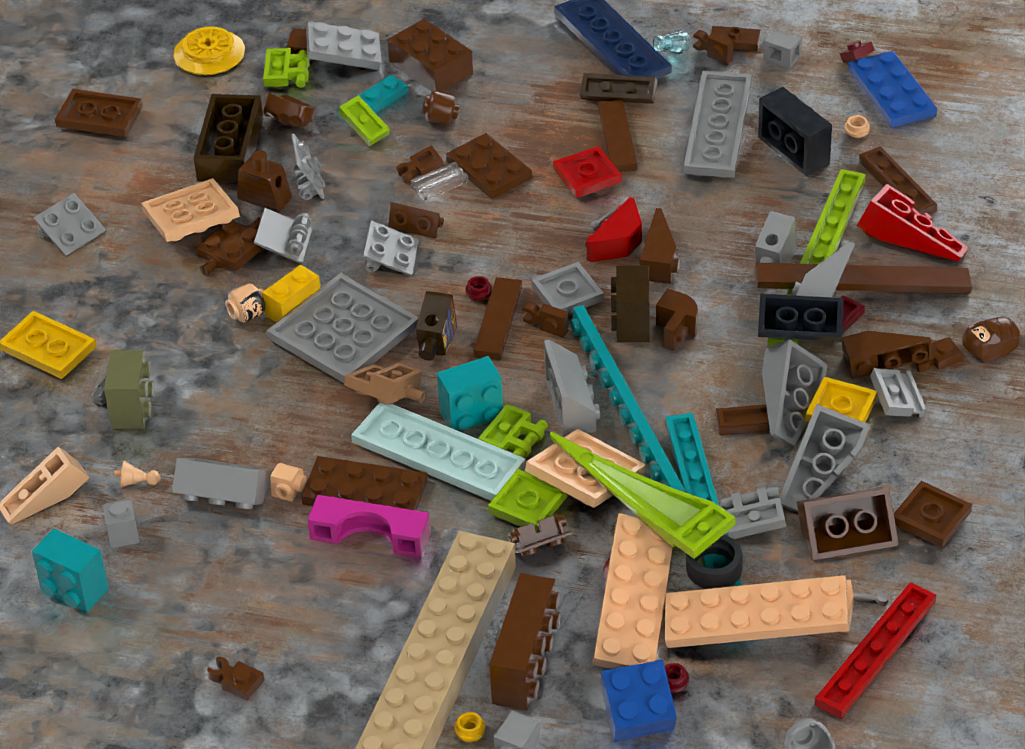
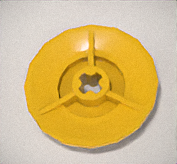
M203 27L195 29L188 33L185 38L181 39L175 46L173 58L177 66L185 72L196 75H214L226 72L237 66L244 57L245 46L241 38L232 32L219 27Z

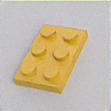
M35 311L27 315L0 340L1 351L60 379H63L97 347L94 338Z

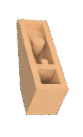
M58 446L0 501V511L8 523L13 525L69 498L90 477L78 460Z

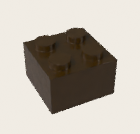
M649 265L616 266V277H611V293H616V295H611V313H617V315H611V331H617V342H650Z

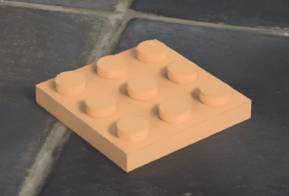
M213 178L141 203L143 212L166 242L178 241L186 235L194 232H204L209 227L217 224H227L232 219L240 217L238 207Z
M579 429L564 437L640 475L645 473L646 464ZM556 443L526 461V472L593 508L613 496L607 488Z

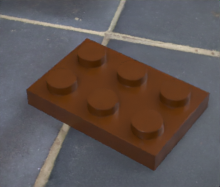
M72 89L55 118L56 127L126 137L143 107L142 98Z
M487 133L446 153V162L491 199L533 178L532 170Z

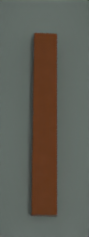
M756 262L757 288L793 289L796 282L802 283L805 274L819 264ZM846 265L836 290L970 294L972 283L968 268Z

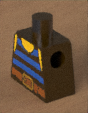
M426 291L416 325V335L419 346L418 355L424 360L431 361L434 359L435 354L442 356L447 354L457 329L453 295Z

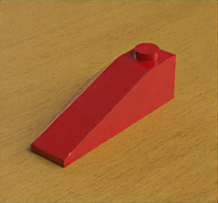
M888 184L870 201L856 225L866 235L875 237L878 240L958 262L968 250L948 230L934 226L933 218L928 213L922 215L913 208L915 205L914 201Z

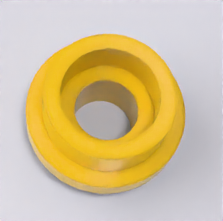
M474 712L461 714L454 725L456 736L466 742L479 740L486 730L484 720Z

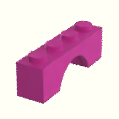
M317 495L307 519L310 540L338 544L350 534L369 531L386 537L392 545L393 553L422 558L431 534L430 517L427 512Z

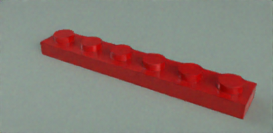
M909 582L815 697L814 706L842 719L935 604L936 594Z

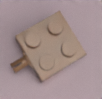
M401 363L387 368L373 364L345 376L344 386L352 388L356 394L373 396L377 398L378 402L383 404H393V402L403 398H410L421 403L426 397V392L419 390L422 371Z

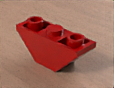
M629 197L622 205H619L616 211L608 219H605L593 234L588 236L585 243L587 261L596 262L628 257L642 243V221L634 198Z

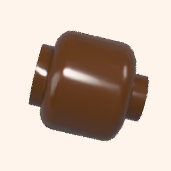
M432 91L430 95H425L422 114L425 115L427 122L447 126L450 124L451 119H457L459 105L455 104L454 95L440 91Z

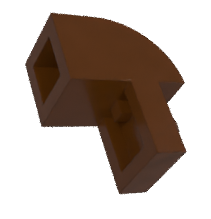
M669 288L666 289L656 304V325L665 327L664 348L674 351L680 342H684L687 335L696 337L698 332V306L690 296Z

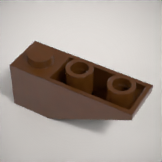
M864 331L842 337L843 357L852 379L870 375L874 368L895 369L932 359L930 337L877 331Z

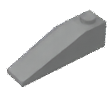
M787 339L765 349L762 378L770 434L792 448L796 445L806 425V412L823 378L826 377L828 364L790 339Z
M817 404L780 494L782 507L798 513L796 501L819 498L860 452L870 425Z

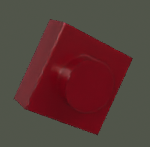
M857 40L848 44V49L839 54L842 62L858 60L875 51L872 41L861 43V40Z

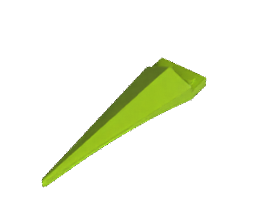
M550 432V438L666 542L672 547L677 546L695 559L736 525L735 517L716 503L651 480L598 456L554 432Z

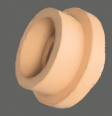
M854 115L848 118L844 125V131L853 138H861L869 133L870 125L865 117Z

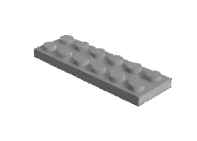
M702 71L683 174L735 178L752 75Z

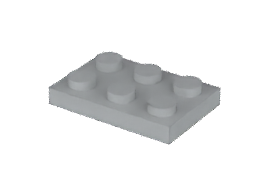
M308 21L306 27L307 59L379 70L381 65L379 33Z

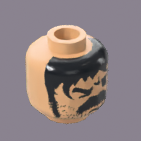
M249 283L229 292L228 300H226L225 304L231 318L245 323L264 314L263 289H258L255 285Z

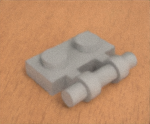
M763 486L757 488V491L742 495H740V492L731 494L732 497L720 499L722 508L735 517L736 525L728 531V536L733 539L787 527L777 486L767 489Z

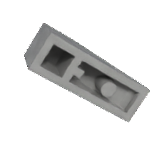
M847 243L806 273L802 283L796 282L791 295L832 297L855 243Z

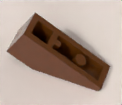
M656 208L639 262L640 265H649V281L671 284L674 273H679L681 260L676 257V244L661 208Z

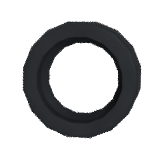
M727 535L721 536L695 559L686 553L687 575L694 584L704 589L729 587L735 584L741 576L743 569L741 546ZM718 554L729 558L732 562L723 568L710 569L698 564L697 560L705 555Z

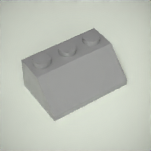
M544 340L545 381L563 437L576 429L585 433L596 432V420H600V410L598 403L593 404L592 402L594 400L592 385L586 383L588 376L585 365H580L578 356L551 340Z
M176 458L172 493L181 494V499L198 501L199 496L208 498V503L225 505V501L236 502L235 507L252 509L253 505L263 503L271 483L270 475L274 469L200 458Z

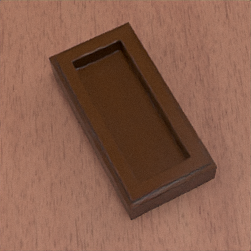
M766 404L716 408L719 435L770 431Z

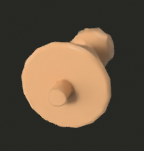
M126 460L123 461L121 471L115 470L114 476H120V488L142 481H147L149 485L156 486L161 480L158 471L151 470L146 474L126 462Z

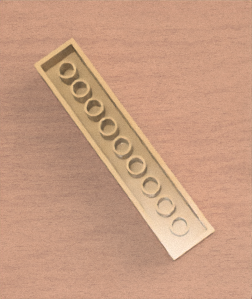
M459 530L355 749L435 748L515 571V543Z

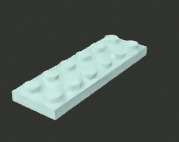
M379 403L351 435L352 443L421 472H427L428 475L490 501L493 500L517 469L523 471L526 467V460L523 457L393 404Z

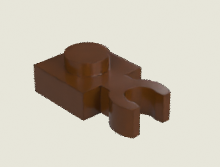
M698 30L693 35L694 38L698 39L693 45V48L696 50H706L707 57L726 65L733 61V40L714 32L708 35L703 30Z
M431 145L410 156L411 162L399 164L396 170L398 175L402 176L404 183H409L414 180L416 175L420 174L422 177H425L445 165L441 156Z
M527 301L523 306L522 311L527 312L523 317L525 323H538L540 330L563 338L568 333V311L547 304H543L540 308L536 303Z
M950 337L932 342V359L918 363L917 371L925 372L932 365H935L939 370L962 362L963 353Z
M223 657L216 658V664L220 670L207 669V675L211 681L221 682L223 690L246 701L264 681V673L240 661L232 667L229 665L228 660Z

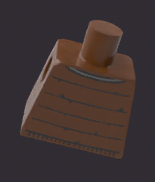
M265 151L253 152L251 157L239 169L237 199L279 213L292 199L284 167L279 163L268 160Z

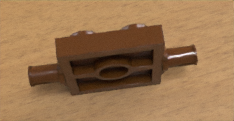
M257 217L255 221L247 226L232 220L227 224L221 225L195 248L197 256L208 260L200 266L201 273L207 276L216 267L238 271L261 251L263 247L254 244L261 218Z

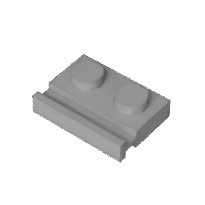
M873 369L870 377L885 415L911 417L912 414H918V417H923L926 407L911 371H906L903 374L899 370Z

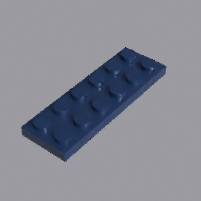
M569 0L554 6V14L615 75L649 76L659 79L672 73V65L605 0Z

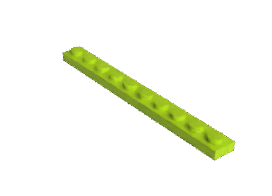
M840 169L800 264H820L836 252L865 184L866 174ZM789 289L787 295H791L793 289ZM768 338L767 346L772 347L787 339ZM790 339L796 344L799 341V339Z

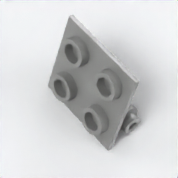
M292 134L297 160L294 165L299 196L304 200H310L318 194L323 200L325 198L322 188L325 187V183L319 174L322 171L320 163L315 157L311 158L305 142H300L295 134Z
M75 193L33 217L39 225L37 229L38 235L41 238L44 236L49 237L65 257L106 232V229Z
M264 208L254 244L302 264L312 232V228L309 227L311 218L307 213H301L296 216L295 220H292Z
M370 221L363 252V258H366L364 261L366 271L373 273L380 265H384L412 276L419 239Z

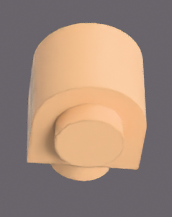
M278 463L270 475L271 496L293 502L297 493L302 492L306 484V476L303 475V469Z

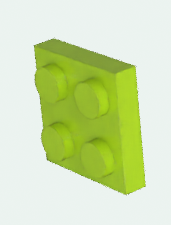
M517 469L489 503L488 513L520 527L533 523L537 533L540 532L537 521L553 516L567 498V493L560 491L545 481L539 480L530 473Z

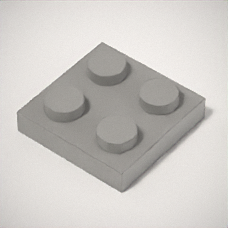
M579 262L531 279L533 290L544 304L568 311V314L573 313V307L584 305L587 308L604 301V293Z

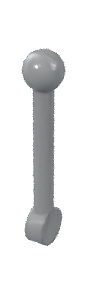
M622 198L619 205H622L627 198ZM619 205L613 208L610 212H608L598 221H592L590 225L593 230H597L601 226L602 222L605 219H608L616 211Z
M853 593V599L876 601L881 606L888 603V595L885 593H878L877 595Z

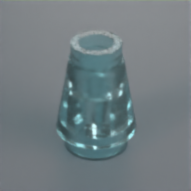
M682 30L655 36L653 47L660 51L683 54L690 47V37Z

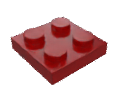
M599 146L553 161V169L575 198L622 183V174Z

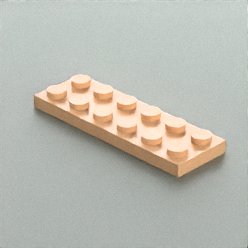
M620 513L617 516L592 665L615 669L656 660L673 547L639 517Z
M846 575L672 592L665 595V643L667 648L849 631Z

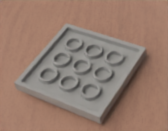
M340 273L267 330V337L269 340L344 383L347 374L373 365L416 329L419 317Z

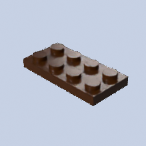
M317 456L301 496L302 504L313 506L317 495L417 510L427 483V472Z

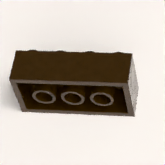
M211 94L194 154V165L198 182H204L213 178L216 182L238 183L239 169L251 157L252 153L256 151L264 119L261 95Z

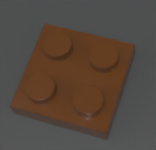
M921 480L894 512L895 525L943 548L971 513L972 504Z

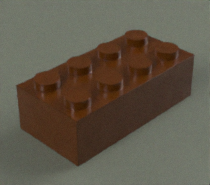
M519 574L489 664L491 698L494 705L528 710L531 698H537L539 690L538 676H543L545 673L547 661L545 654L546 652L550 653L554 641L552 632L553 629L558 630L561 620V612H557L560 592H556L555 579Z

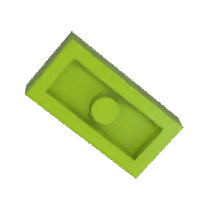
M359 95L339 107L338 113L369 147L389 135V127Z

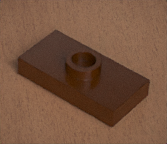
M712 26L711 34L714 32L733 40V49L758 51L761 29Z

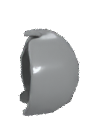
M807 718L796 722L786 732L784 746L785 749H835V742L822 722Z

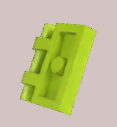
M291 48L266 49L263 76L264 87L289 86V80H295L297 87H304L309 77L307 68L310 66V59H307V51L300 50L299 54H291Z
M506 404L478 439L506 451L509 449L513 451V454L526 459L532 451L531 447L535 443H539L545 436L544 431L548 428V424L544 420H539L537 424L531 423V413ZM521 433L527 435L523 440L518 439Z

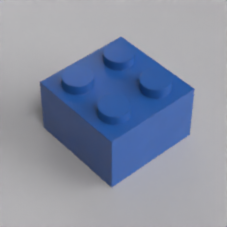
M663 660L602 671L600 687L613 742L674 730L677 716Z

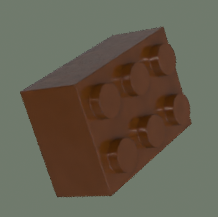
M425 18L387 39L389 63L431 92H443L473 74L472 50Z

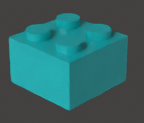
M489 356L437 372L439 411L448 427L459 432L493 421L503 409L502 377Z
M53 528L32 550L39 587L45 595L58 598L72 608L77 607L88 612L109 590L100 549Z

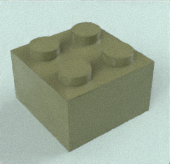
M111 350L104 392L112 429H145L146 418L151 417L152 407L149 399L154 397L155 388L154 381H149L151 363L146 361L144 350Z

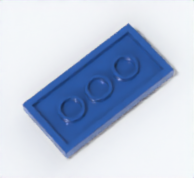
M894 51L848 62L849 73L891 128L937 115L935 104Z

